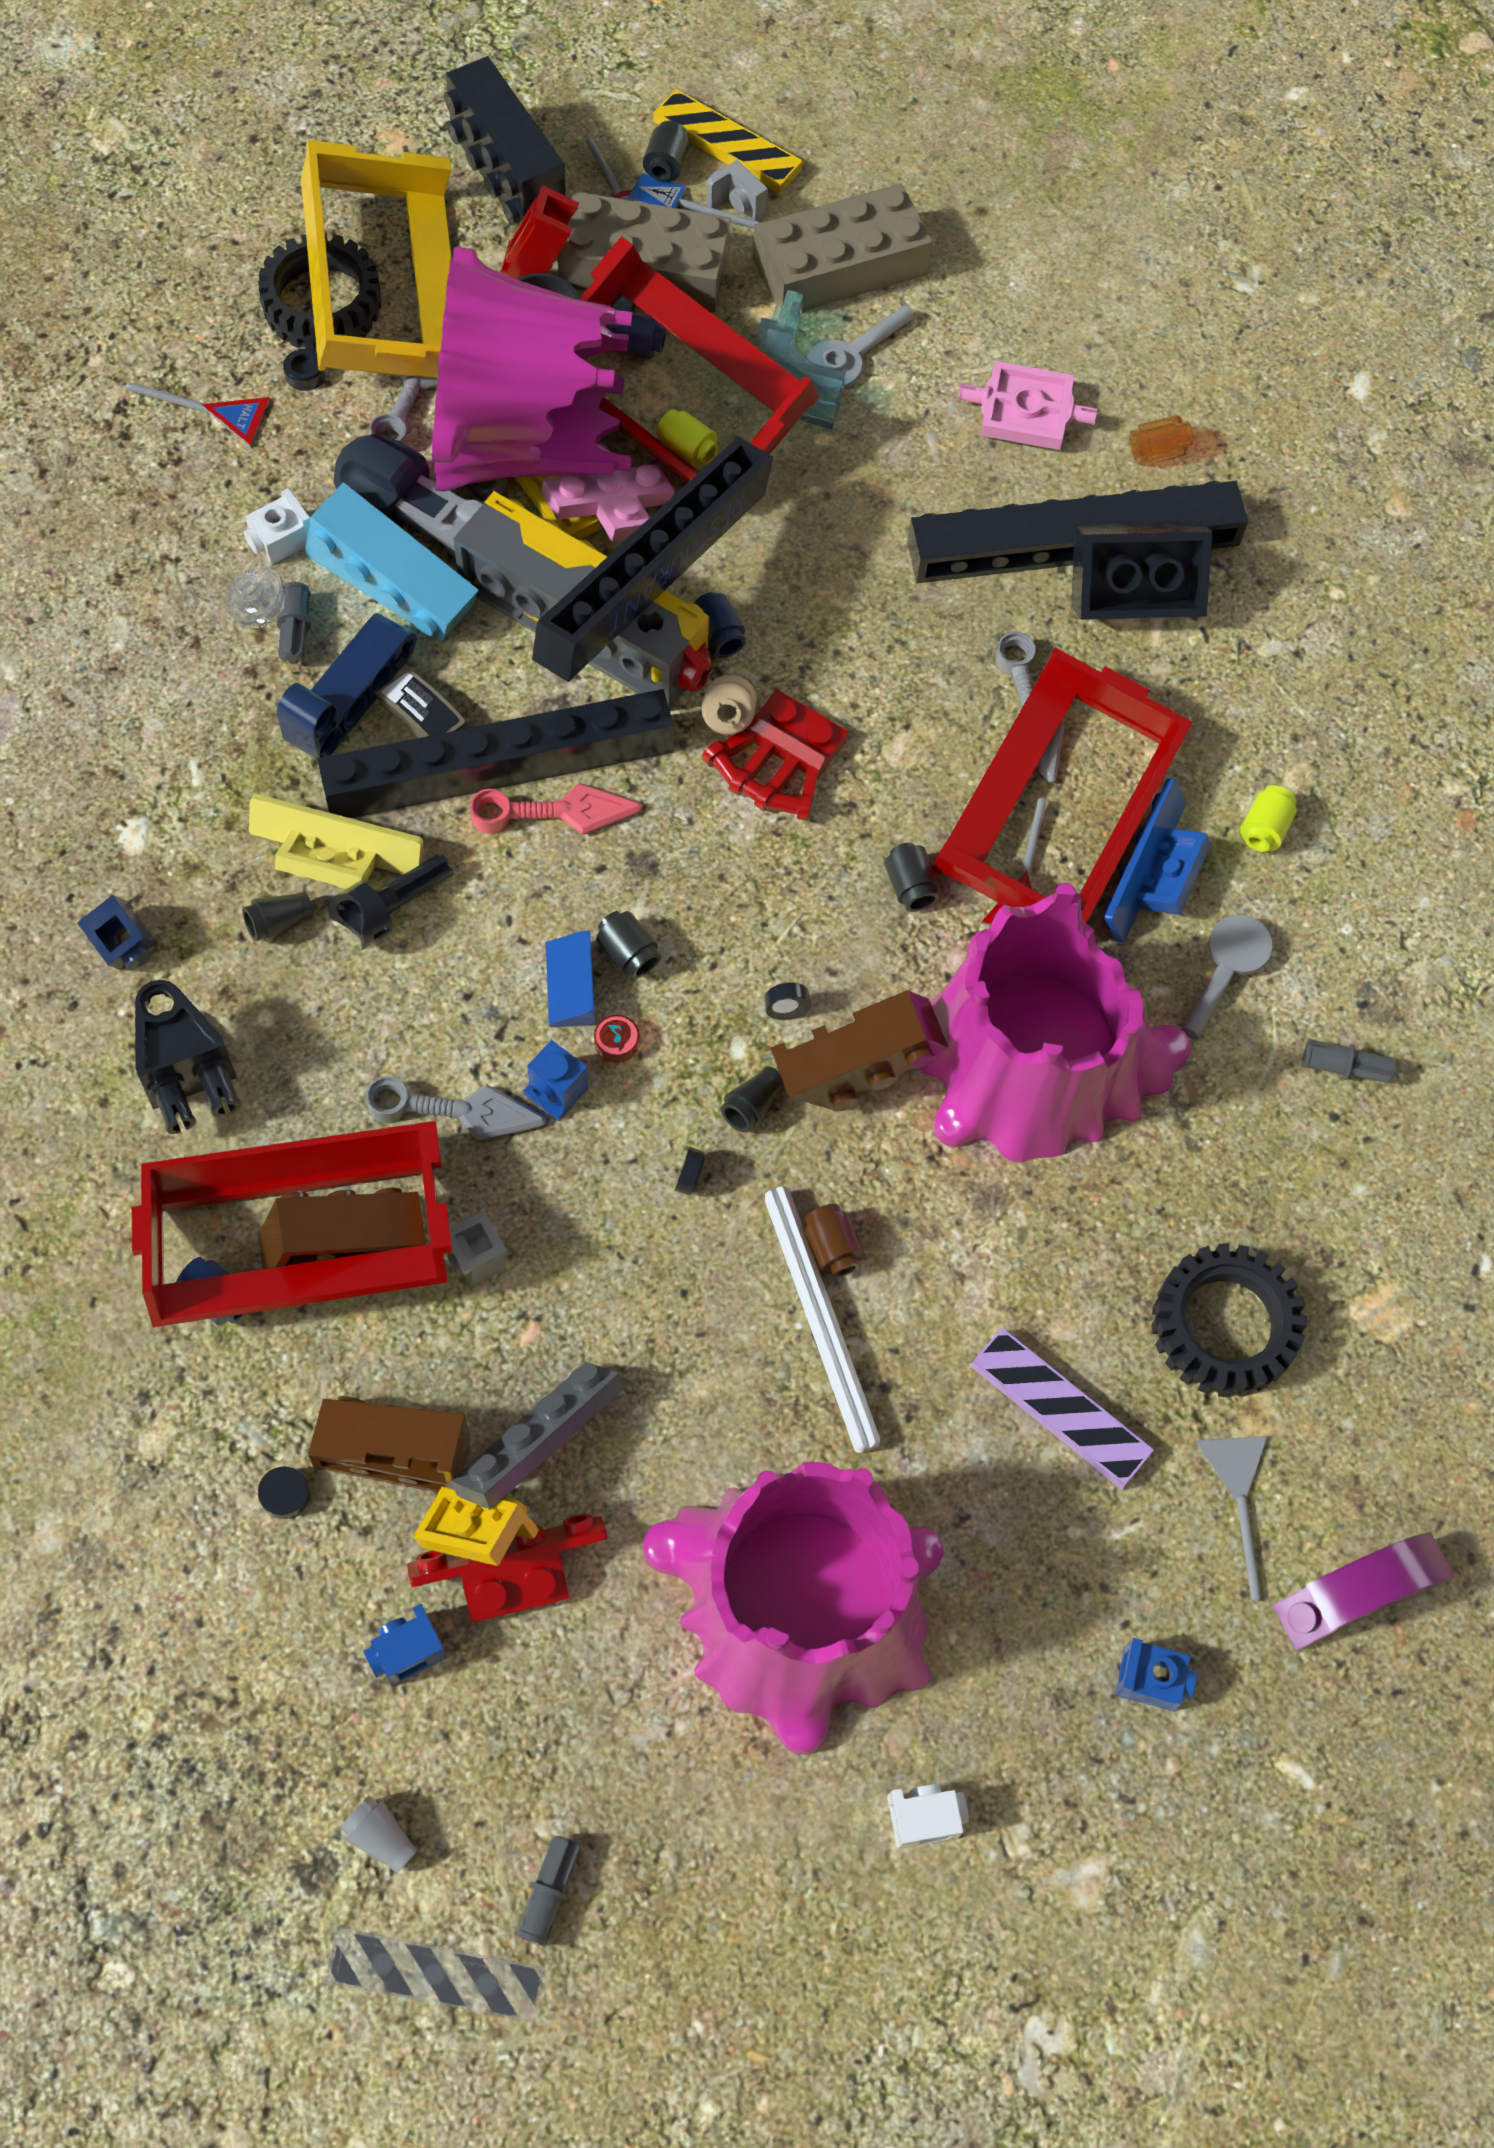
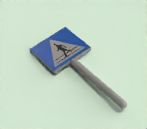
M643 173L628 196L630 201L671 208L679 206L696 212L730 217L731 222L753 229L755 224L760 223L752 219L681 199L686 186L670 181H657L650 175Z

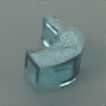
M788 290L783 306H775L772 320L761 318L758 349L801 381L804 376L812 380L820 398L814 406L810 405L800 420L833 429L843 399L846 372L817 365L803 357L796 349L794 340L801 322L803 294Z

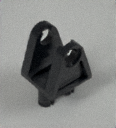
M155 980L145 984L138 991L135 999V1069L153 1110L160 1109L166 1131L170 1134L182 1133L176 1119L177 1114H180L186 1131L196 1124V1118L192 1114L186 1097L202 1091L206 1094L213 1116H227L221 1102L222 1097L226 1099L231 1114L236 1112L241 1107V1102L236 1095L231 1080L237 1079L222 1036L175 984L166 980ZM164 994L174 1001L170 1011H164L159 1015H153L148 1012L150 999L156 995Z

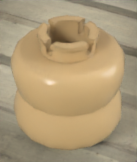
M723 675L715 678L707 686L702 701V716L706 724L713 731L723 735H735L744 731L752 723L757 707V695L753 686L745 678L737 675Z

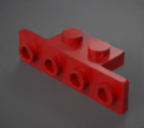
M591 1514L570 1516L563 1521V1525L547 1529L536 1525L539 1531L534 1539L515 1535L499 1566L433 1550L418 1555L416 1561L407 1564L410 1586L418 1587L461 1576L471 1623L570 1599L559 1551L608 1539L606 1528L601 1516L592 1517Z

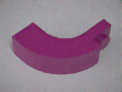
M1427 1532L1404 1539L1355 1560L1307 1584L1306 1588L1273 1604V1607L1295 1650L1298 1651L1373 1613L1399 1602L1413 1599L1454 1578L1455 1575L1432 1533Z

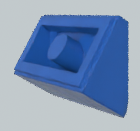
M590 930L576 932L545 942L549 1027L595 1025Z

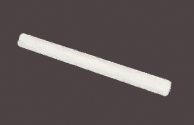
M785 1186L772 1189L766 1193L765 1203L853 1447L857 1453L871 1451L879 1446L880 1437L790 1190Z

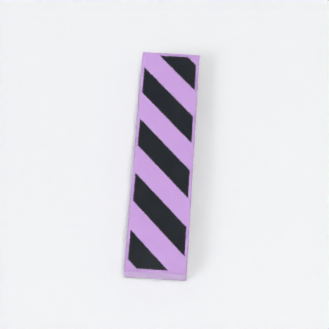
M1001 1328L970 1366L1121 1490L1154 1451L1004 1328Z

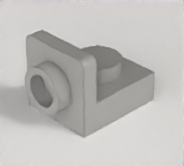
M738 160L724 169H718L707 180L708 207L716 209L730 200L733 207L739 213H744L749 219L760 221L767 216L768 188Z

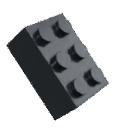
M1202 521L1075 524L1071 608L1080 620L1207 617L1212 531Z

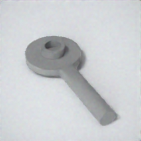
M908 305L902 306L850 344L834 339L816 344L811 348L806 357V374L808 378L812 380L815 386L826 391H842L850 388L858 381L861 375V356L914 319L912 309Z
M1231 915L1220 920L1213 928L1209 937L1208 947L1210 955L1218 967L1182 1029L1189 1038H1199L1233 975L1253 974L1267 963L1272 952V939L1267 928L1257 919L1246 915Z

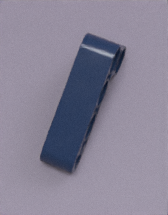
M380 613L374 614L311 690L299 683H294L284 692L277 707V717L283 739L315 759L331 756L376 701L375 692L389 683L408 661L415 649L417 642L416 634Z

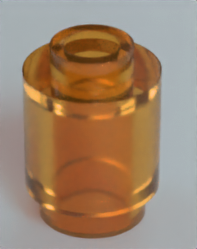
M1180 415L1139 424L1138 429L1131 430L1129 434L1130 448L1136 463L1146 462L1147 465L1187 455L1188 448L1193 445L1194 441L1190 423L1188 421L1183 422Z

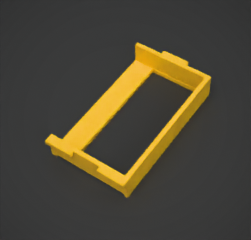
M307 140V153L301 175L318 370L325 371V368L329 367L333 369L438 378L446 288L450 259H452L444 194L452 171L450 158L403 152L402 158L356 152V146ZM320 188L406 198L422 344L334 335Z

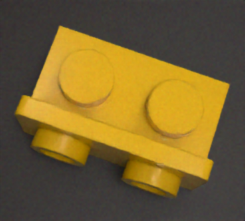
M441 1487L415 1531L413 1538L425 1549L499 1566L515 1535L534 1539L539 1529L528 1517L526 1506L514 1498L505 1496L489 1510L458 1497L454 1489Z

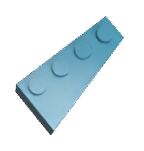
M344 482L310 517L304 555L409 621L423 634L432 636L442 643L473 609L479 591L476 587Z

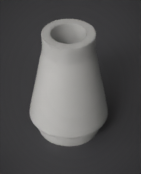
M369 1795L340 1826L349 1836L345 1841L386 1864L396 1874L418 1850L410 1842L384 1802L381 1800L377 1803Z

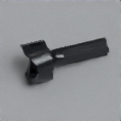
M435 855L376 891L367 883L359 881L328 899L329 916L332 920L340 923L358 936L361 940L362 950L392 932L393 926L390 913L453 876V870L448 866V859L444 855Z

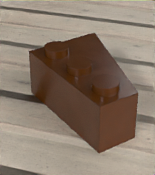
M906 990L852 1013L855 1021L839 1029L828 1032L827 1027L823 1025L811 1030L814 1037L813 1040L788 1049L784 1042L771 1047L788 1096L796 1100L831 1109L835 1112L845 1111L854 1107L859 1102L858 1098L871 1090H882L893 1085L897 1080L896 1076L909 1069L922 1068L933 1062L935 1059L934 1055L948 1048V1044L929 998Z
M395 1187L380 1189L374 1194H356L353 1190H338L328 1194V1196L311 1197L305 1192L287 1193L280 1198H276L258 1233L262 1269L426 1245L418 1191L402 1192L400 1188Z
M338 1396L337 1400H322L308 1457L313 1468L438 1493L441 1487L454 1489L451 1480L464 1470L471 1439L465 1414L394 1405L369 1404L358 1398Z

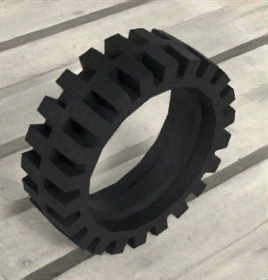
M325 233L328 270L340 271L354 278L360 287L359 294L351 304L332 313L334 335L362 338L361 330L368 333L373 328L372 321L377 322L379 309H381V289L376 265L372 258L369 259V254L363 247L358 250V245L353 240L349 239L344 244L343 236L334 234L332 240L328 241L327 233ZM306 234L301 235L302 243L298 244L294 238L285 241L286 250L278 245L273 250V257H266L264 268H261L259 272L258 285L265 319H267L271 330H276L277 336L283 341L289 338L290 345L299 348L304 341L305 349L315 351L314 315L300 313L286 306L281 299L282 290L292 279L305 272H309Z

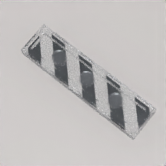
M337 1927L324 1982L534 2023L545 1967Z

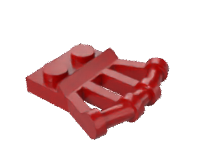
M776 689L757 715H754L752 723L744 731L735 734L723 742L717 741L711 744L703 752L702 758L709 767H715L728 783L729 791L737 796L744 794L754 800V806L762 811L772 809L797 814V819L808 821L817 780L847 742L849 731ZM754 743L759 745V748L743 768L738 769L730 759V757ZM772 754L785 762L770 782L763 786L753 779ZM798 769L806 773L801 797L780 793Z

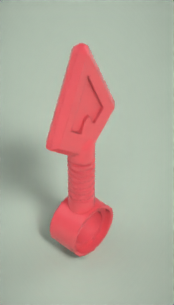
M578 783L560 801L509 802V799L501 791L484 789L474 795L470 804L472 824L477 830L487 834L499 833L504 830L511 819H546L547 817L563 819L581 835H584L639 813L642 810V804L638 801L582 783ZM493 803L500 806L503 812L496 819L490 820L479 815V808L484 804Z

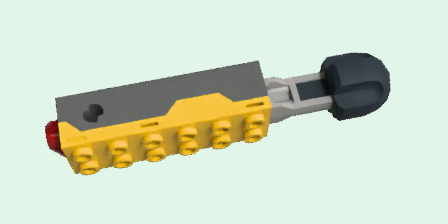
M379 434L357 437L342 448L336 461L334 470V485L336 489L344 482L398 526L407 523L441 543L456 558L457 573L479 590L477 599L535 633L537 621L607 558V556L598 552L588 541L583 539L577 540L562 531L555 522L549 519H541L526 510L519 501L512 498L507 499L495 491L483 504L476 500H464L449 490L445 492L435 491L436 483L429 479V466L425 456L398 440ZM666 589L588 664L638 694L664 689L669 709H671L685 690L691 693L701 690L711 675L713 667L707 650L709 616L696 604L684 602L670 594Z

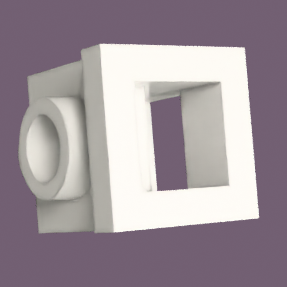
M288 488L281 491V498L245 516L248 529L244 531V536L255 554L262 552L271 566L306 547L310 517Z
M940 1784L913 1788L910 1790L911 1798L904 1799L902 1789L892 1790L888 1795L887 1799L897 1850L958 1839L963 1833L962 1824L969 1823L964 1793H955V1790L941 1792Z

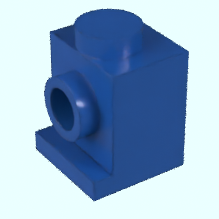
M552 1039L527 1066L529 1085L523 1090V1094L558 1121L588 1089L587 1066Z
M422 1604L412 1608L416 1618L407 1622L402 1617L385 1624L377 1631L379 1637L370 1641L372 1646L363 1650L375 1677L386 1674L391 1686L447 1658Z
M1132 1638L1124 1647L1115 1696L1174 1712L1181 1706L1182 1698L1191 1700L1195 1689L1197 1670L1188 1668L1191 1655L1143 1643V1640ZM1153 1667L1166 1668L1169 1672V1680L1166 1682L1157 1680L1153 1674Z

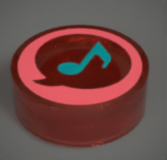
M610 1015L603 1018L597 1024L594 1030V1046L599 1056L604 1060L613 1063L625 1062L631 1059L638 1051L640 1044L639 1029L630 1018L623 1015Z

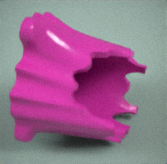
M454 247L453 260L450 259L435 400L432 440V462H435L434 473H436L435 491L445 492L470 483L505 477L613 475V469L630 471L631 456L616 455L602 450L596 445L606 435L619 430L620 420L599 410V405L607 393L623 395L625 378L614 377L615 370L597 369V367L588 363L587 359L610 350L627 352L629 335L612 333L604 325L619 324L631 326L632 312L619 311L608 305L574 299L522 282L488 268L478 258L475 250Z
M1061 883L1057 886L1054 894L1031 906H1002L994 917L990 928L977 932L971 938L965 960L946 987L931 1001L948 1048L935 1054L934 1061L920 1068V1070L926 1075L938 1078L946 1088V1095L933 1122V1131L941 1143L949 1147H961L984 1139L994 1144L1006 1159L1013 1162H1025L1036 1158L1063 1155L1068 1146L1077 1140L1098 1142L1104 1135L1105 1123L1111 1119L1121 1118L1130 1122L1137 1121L1142 1114L1141 1102L1145 1097L1163 1094L1170 1089L1173 1083V1074L1185 1065L1190 1055L1191 1041L1188 1035L1179 1027L1173 1025L1151 1027L1149 1025L1139 990L1132 989L1127 985L1122 964L1116 958L1106 955L1095 942L1094 929L1082 920L1081 894L1075 893V889L1071 884Z
M803 1462L795 1470L787 1474H778L765 1470L758 1475L757 1480L744 1492L736 1487L728 1488L724 1493L721 1504L716 1509L683 1506L676 1518L656 1523L647 1531L643 1540V1554L648 1565L655 1571L680 1578L692 1588L694 1593V1602L681 1615L679 1624L684 1629L695 1633L703 1646L702 1657L694 1668L695 1677L718 1691L722 1702L730 1710L737 1713L758 1715L765 1719L788 1751L797 1755H808L816 1752L824 1744L828 1735L830 1714L834 1707L842 1702H855L866 1707L876 1708L897 1691L923 1689L931 1681L930 1669L922 1657V1646L928 1634V1626L920 1604L919 1584L938 1568L943 1557V1544L940 1537L934 1531L925 1527H909L903 1515L892 1509L889 1505L886 1494L879 1484L873 1480L872 1473L865 1468L841 1470L831 1464L820 1462Z

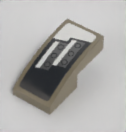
M409 668L375 692L380 705L405 722L410 735L415 739L469 728L466 720L432 686Z

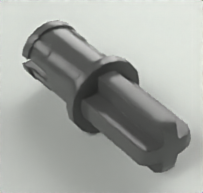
M290 582L284 585L282 613L277 617V627L280 629L278 655L282 661H289L290 664H297L299 659L304 657L306 633L311 628V619L308 617L311 591L307 585L300 582Z
M1310 1038L1306 1042L1302 1058V1067L1339 1074L1343 1080H1347L1348 1076L1351 1075L1390 1083L1394 1079L1397 1067L1394 1059L1355 1051V1045L1353 1044L1344 1047Z
M555 1836L552 1839L536 1883L530 1881L528 1886L533 1890L518 1930L516 1929L514 1935L543 1947L547 1946V1939L561 1902H567L569 1898L565 1891L581 1851V1846L577 1842L562 1836Z

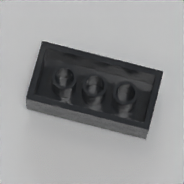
M489 56L447 72V91L444 92V100L450 113V120L447 121L448 133L454 144L460 143L465 150V155L473 171L478 170L483 176L489 195L492 198H498L509 224L512 226L516 224L519 227L535 198L538 199L542 185L566 196L564 162Z

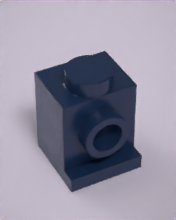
M111 895L78 921L77 924L108 966L119 970L125 967L128 970H134L150 958L151 954L148 949L157 942L133 911L134 908L131 903ZM128 931L131 937L121 944L122 935Z

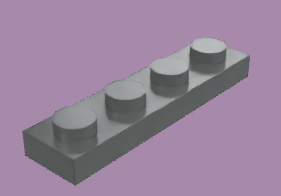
M588 1362L576 1368L565 1381L548 1396L542 1398L531 1411L514 1426L508 1428L497 1441L480 1456L474 1458L462 1472L451 1480L456 1495L491 1510L625 1388L620 1374Z

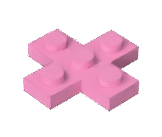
M596 443L600 449L610 452L605 443ZM659 464L630 467V471L613 469V475H580L544 479L541 493L557 520L596 515L611 541L616 542L626 540L650 518L644 507L664 505L673 497L674 489Z

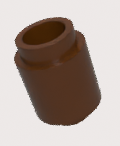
M827 1204L810 1212L805 1217L807 1225L805 1234L822 1273H833L834 1277L839 1278L858 1270L860 1267L859 1262L864 1258L865 1251L848 1213L841 1211L838 1204Z

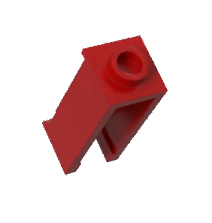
M542 185L538 199L535 198L512 239L508 242L500 272L515 279L532 273H547L571 235L573 228L568 226V223L576 213L579 202Z

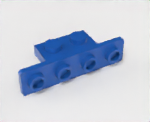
M1167 778L1161 792L1155 795L1152 802V812L1145 827L1141 828L1137 834L1136 847L1129 863H1125L1122 867L1120 883L1113 898H1110L1105 905L1104 921L1116 942L1124 943L1139 909L1181 914L1211 846L1207 833L1175 829L1186 805L1176 779Z

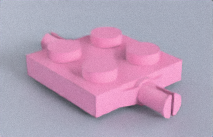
M1000 361L994 362L992 377L985 387L961 382L958 396L959 401L963 400L982 404L981 409L984 417L980 432L981 436L1055 450L1061 449L1064 431L1070 421L1092 424L1094 426L1098 409L1074 404L1072 386L1075 375Z

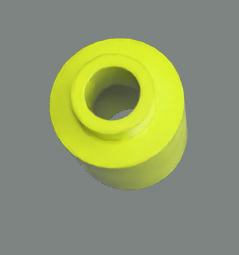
M671 409L663 416L656 429V436L661 439L662 446L694 468L702 464H709L717 454L719 448L717 433L686 411L679 412L676 409Z
M1271 785L1256 795L1240 827V834L1250 848L1259 852L1277 850L1281 846L1297 813V800L1292 792L1284 787Z

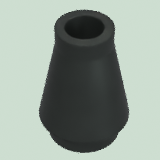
M305 891L290 895L252 899L251 905L242 908V914L251 938L255 942L262 939L269 942L304 919L313 917L314 910L309 896Z
M766 1066L757 1075L726 1094L724 1104L721 1106V1113L727 1123L734 1129L744 1133L749 1132L751 1128L760 1127L779 1091L784 1087L780 1073L776 1069Z

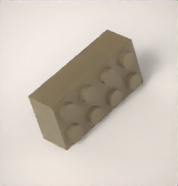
M900 183L755 224L753 260L781 317L928 275L933 241L903 184Z
M577 191L573 192L572 199L579 202V206L568 223V226L573 228L571 235L557 256L558 277L569 282L575 289L587 290L595 280L591 277L590 273L617 240L623 236L634 245L641 259L709 312H715L730 250V217Z

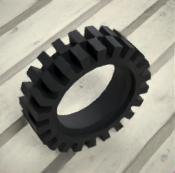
M1229 1243L1218 1244L1215 1251H1211L1209 1246L1199 1248L1195 1256L1188 1254L1177 1267L1174 1266L1160 1288L1157 1294L1158 1298L1153 1305L1152 1315H1155V1319L1151 1324L1152 1334L1159 1335V1339L1155 1344L1159 1354L1166 1351L1169 1356L1165 1364L1171 1371L1178 1367L1183 1372L1179 1379L1187 1385L1192 1379L1199 1382L1198 1391L1208 1394L1211 1388L1218 1389V1397H1229L1233 1391H1237L1238 1397L1249 1395L1255 1388H1257L1258 1392L1267 1388L1293 1362L1298 1355L1297 1351L1301 1348L1305 1339V1335H1302V1332L1307 1327V1316H1301V1311L1306 1305L1303 1296L1296 1298L1294 1296V1291L1298 1287L1294 1278L1292 1277L1285 1281L1281 1275L1286 1269L1279 1262L1273 1268L1267 1265L1265 1262L1269 1255L1259 1251L1256 1257L1248 1255L1249 1246L1239 1244L1236 1251H1230ZM1228 1281L1243 1285L1254 1292L1268 1311L1271 1323L1270 1338L1264 1350L1250 1358L1227 1360L1214 1356L1203 1349L1194 1339L1186 1318L1187 1302L1195 1290L1208 1283Z

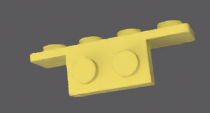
M254 794L250 800V834L283 843L275 856L276 870L347 889L359 881L366 883L375 867L404 875L422 863L423 839L419 836L260 794Z

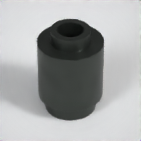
M664 121L651 134L643 158V168L648 175L657 181H673L680 175L689 148L688 133L681 124L675 121Z
M910 842L897 845L885 859L884 866L898 902L904 904L906 910L910 912H917L931 907L939 900L938 890L940 884L925 847L914 845Z
M614 911L599 923V933L597 934L596 941L623 973H629L634 979H637L651 971L660 961L661 954L657 951V942L630 911L621 914L619 911Z

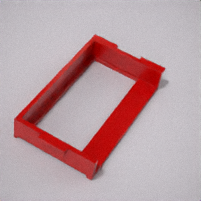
M623 236L617 240L590 273L591 277L595 280L579 300L612 307L623 296L774 412L750 442L764 452L771 454L810 405L814 406L820 397L812 380L806 376L801 381L646 264L641 259L634 245ZM603 397L599 410L620 420L619 431L686 484L699 473L697 469L662 446L660 440Z
M1055 647L951 835L940 850L932 866L934 872L940 875L943 872L1003 906H1031L1046 898L983 862L1072 701L1076 698L1159 743L1079 893L1081 894L1082 920L1087 923L1193 722L1148 698L1147 696L1151 690L1106 666L1100 672Z
M436 1121L142 1163L141 1205L131 1207L132 1252L134 1256L142 1255V1294L152 1327L448 1283L444 1253H451L453 1251L446 1203L438 1204L434 1169L442 1168ZM422 1173L430 1244L164 1284L163 1211Z

